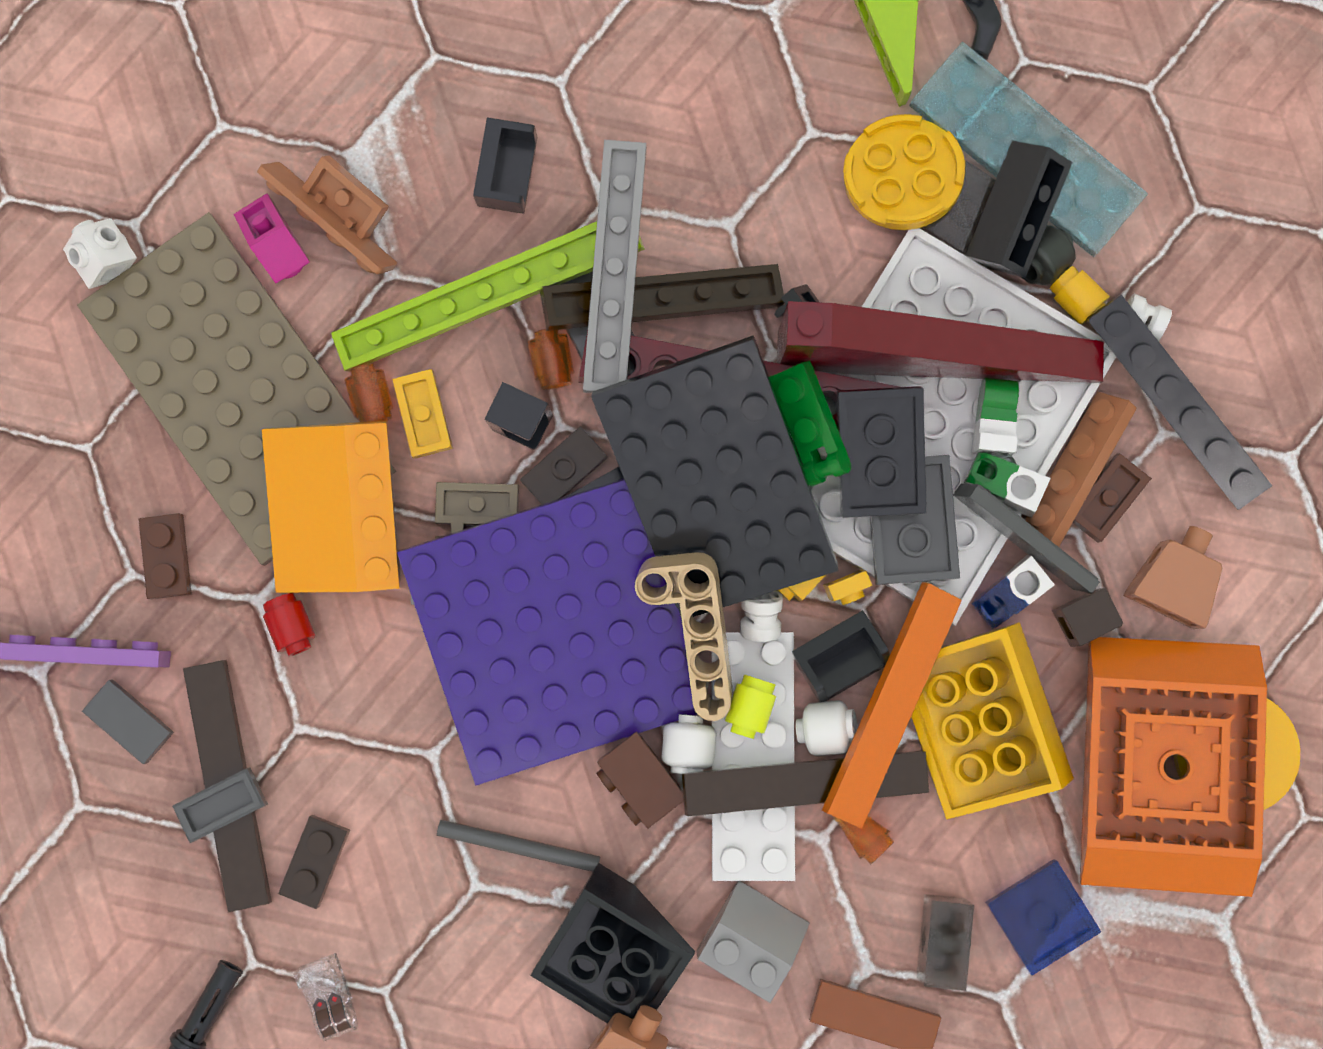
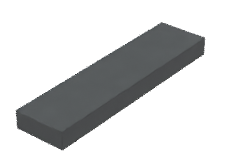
M961 483L954 492V497L1024 552L1031 555L1038 563L1071 589L1091 594L1100 583L1095 575L981 485Z

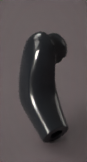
M963 0L975 23V36L969 54L975 59L987 60L1001 28L1000 12L994 0Z

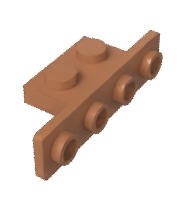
M330 155L320 158L305 183L280 162L260 165L257 173L267 180L266 185L276 194L288 198L297 206L296 211L303 218L317 223L326 231V236L332 243L346 248L352 253L361 268L375 274H382L395 268L397 262L369 238L389 206Z

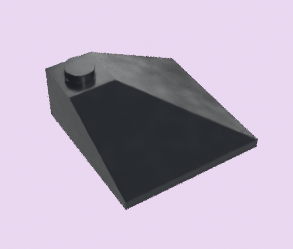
M598 863L530 976L606 1023L616 1013H621L634 1019L642 1005L650 1006L656 1010L659 1008L693 958L695 950L634 884Z

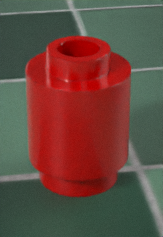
M294 593L278 596L263 604L266 612L263 618L277 652L286 651L288 657L311 648L309 641L314 639L316 635L302 601L296 600Z

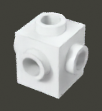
M111 218L97 222L93 220L81 222L73 228L72 236L63 248L69 263L77 270L88 289L109 283L129 269L137 259L126 237L119 231Z

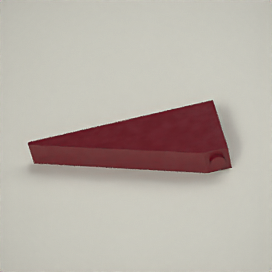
M788 301L778 330L777 363L796 366L810 360L814 370L831 374L1102 383L1104 341L837 303Z

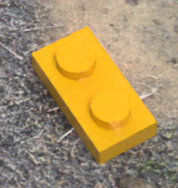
M429 369L392 379L412 458L416 459L453 449L434 371Z

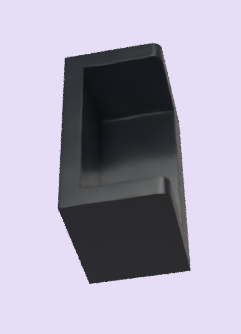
M487 117L473 193L478 207L525 213L538 138L534 125Z
M502 382L484 420L492 431L532 450H536L553 414L547 402Z
M863 610L792 651L797 667L819 702H825L881 670L885 667L890 656L887 646Z

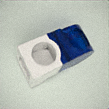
M1026 555L1014 565L1015 567L982 592L971 603L991 629L998 627L1014 614L1017 615L1055 585L1031 555Z

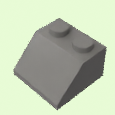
M737 881L697 949V959L771 1003L794 963L810 923L744 882Z

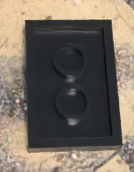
M923 387L837 390L838 431L851 462V471L839 476L842 518L926 513Z

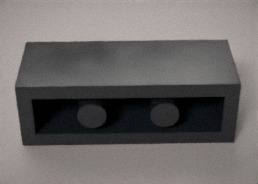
M1012 141L965 256L989 269L1026 278L1073 162L1050 147Z

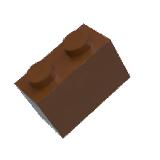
M637 731L597 761L601 767L596 773L609 792H613L615 789L620 792L626 800V803L621 807L635 826L642 822L649 829L684 801L682 788Z

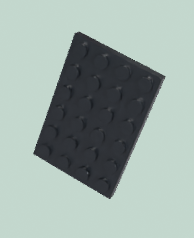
M754 335L592 392L591 398L655 556L696 552L711 556L718 568L723 607L839 571L838 562ZM693 569L687 573L688 578L694 583L701 584L709 580L708 575L700 569ZM675 603L681 616L680 603ZM698 610L695 611L692 614V616L695 617L701 614L708 613V611Z

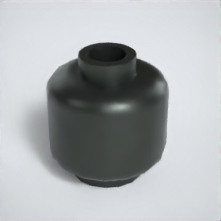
M1047 225L1026 278H1021L1030 284L1047 286L1054 283L1069 269L1076 259L1073 240L1069 233L1063 229Z

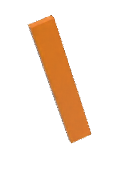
M921 583L824 803L822 811L861 829L863 828L961 604V599L930 583Z

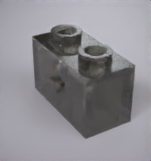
M924 894L917 978L923 986L966 991L974 905L966 898Z

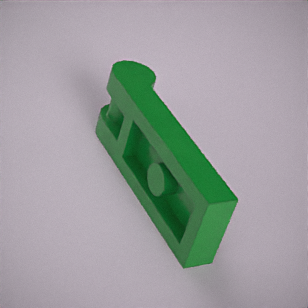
M810 360L770 376L769 378L784 419L803 463L802 467L808 484L816 486L824 483L830 475L839 477L851 471L850 458ZM823 446L827 453L825 460L821 459L818 448Z

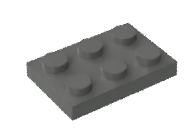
M950 455L925 457L926 513L870 516L875 585L960 579Z

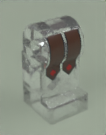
M337 953L302 965L293 972L298 988H302L316 1031L323 1041L357 1029L358 1023L351 1001L352 996Z

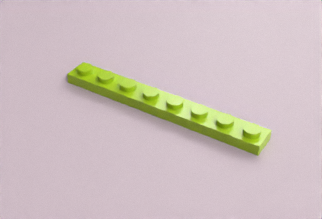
M597 221L332 332L331 335L344 371L351 372L540 293L542 286L561 285L592 272ZM640 235L638 252L645 250Z

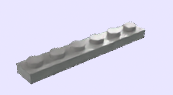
M604 140L583 382L584 393H592L598 389L627 380L647 149L646 143Z

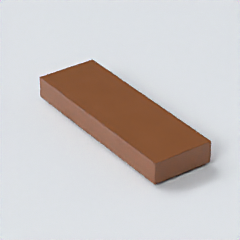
M820 979L809 1020L815 1024L898 1049H933L942 1017L939 1014Z

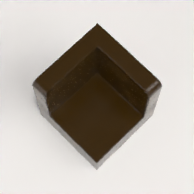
M1105 587L1095 589L1092 594L1086 593L1052 610L1070 647L1082 646L1123 624Z

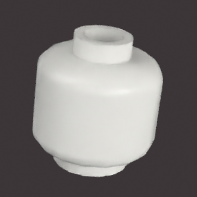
M840 700L810 703L804 709L803 718L796 719L797 740L799 744L805 743L809 753L814 756L847 753L858 728L854 709H848L846 704Z
M679 714L678 722L667 724L663 732L662 761L666 765L671 766V773L699 772L710 768L714 764L715 729L709 725H703V718L700 716Z

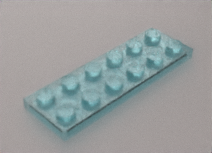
M963 41L911 100L909 105L927 121L938 125L946 132L950 131L958 141L961 149L996 178L1012 141L1050 147L1072 161L1073 163L1049 221L1057 228L1068 232L1072 240L1093 258L1148 195L1144 189Z

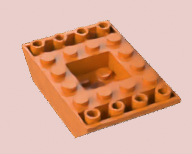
M1098 637L1089 642L1080 866L1081 885L1252 897L1262 861L1267 684L1259 645ZM1178 754L1185 759L1187 770L1181 778L1171 779L1164 771V763L1169 756Z

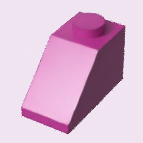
M268 193L234 213L235 219L250 249L275 284L284 278L289 279L296 276L303 266L310 263L303 248Z

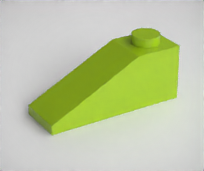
M854 0L898 106L905 105L912 92L919 0Z

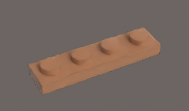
M1097 391L1049 476L1051 479L1032 518L1027 516L1025 519L1026 522L1058 547L1137 409L1129 400Z

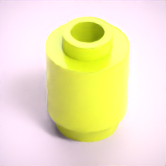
M748 675L743 676L741 684H736L730 710L725 718L726 722L732 723L730 732L751 739L755 738L756 732L765 734L776 696L773 695L775 684Z

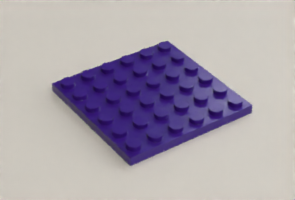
M624 479L397 552L475 786L629 737L636 731L641 733L678 721L679 714L697 715L692 701L683 625L679 609L675 606V603L662 605L647 604L637 596L635 591V581L639 569L647 559L656 556ZM652 573L645 577L646 582L655 588H660L667 584L665 579L659 574Z

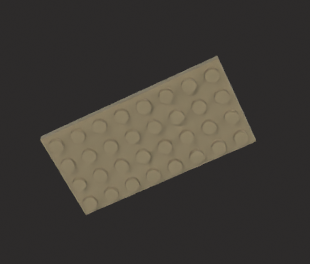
M208 212L77 304V306L259 563L265 566L273 560L262 429L356 423L361 421L221 226ZM391 464V475H392V474H394V473L397 472V471L394 469V467H393L392 464Z

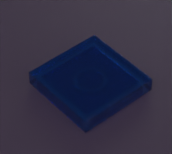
M1055 859L985 902L1031 976L1101 933L1097 923L1059 862Z

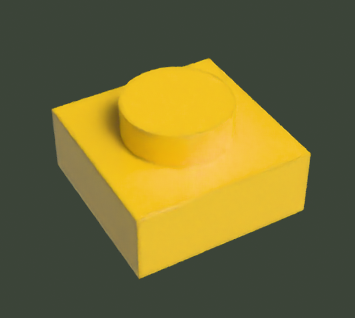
M858 570L823 586L829 600L837 601L840 599L842 605L863 598L865 596L863 589L872 586L866 570Z

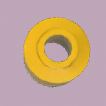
M1074 266L1067 269L1049 288L1055 294L1053 299L1081 325L1088 321L1087 318L1103 307L1110 298L1084 270L1079 272Z

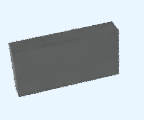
M108 680L82 710L86 716L142 764H147L174 733L114 680Z
M246 768L172 807L189 843H192L268 805L251 768Z

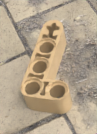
M698 552L649 558L639 569L635 581L636 594L643 602L650 605L680 603L695 712L707 721L720 720L730 710L733 685L716 562L711 556ZM693 569H700L708 575L709 580L701 584L694 583L688 578L687 573ZM652 573L659 574L666 580L667 584L663 587L655 588L646 582L645 577ZM698 610H706L711 613L714 620L706 624L699 623L693 618L692 614ZM709 650L714 652L719 659L712 663H706L697 654L701 651ZM715 680L714 691L716 698H719V700H712L710 694H707L709 681Z

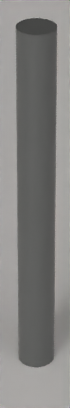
M440 820L437 830V836L591 872L594 871L600 862V856L445 820Z

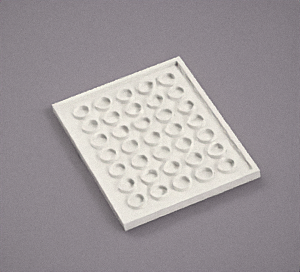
M920 228L908 230L862 305L865 308L1104 341L1096 333ZM1105 342L1103 378L1116 358ZM837 374L900 387H923L925 457L950 455L953 494L961 483L964 484L976 457V454H972L978 397L983 379ZM1013 380L1019 383V397L1016 413H1018L1016 436H1018L1017 450L1015 454L1008 458H999L1045 476L1100 383ZM825 396L831 414L834 415L836 410L835 403L830 397ZM823 446L818 448L821 459L825 460L827 453ZM830 475L824 483L810 486L834 554L858 569L866 570L868 575L875 578L870 516L842 518L839 477ZM953 496L960 579L925 582L962 600L951 624L956 626L1008 538ZM1006 505L1021 517L1022 513L1017 512V509ZM922 582L885 585L909 600L914 601Z

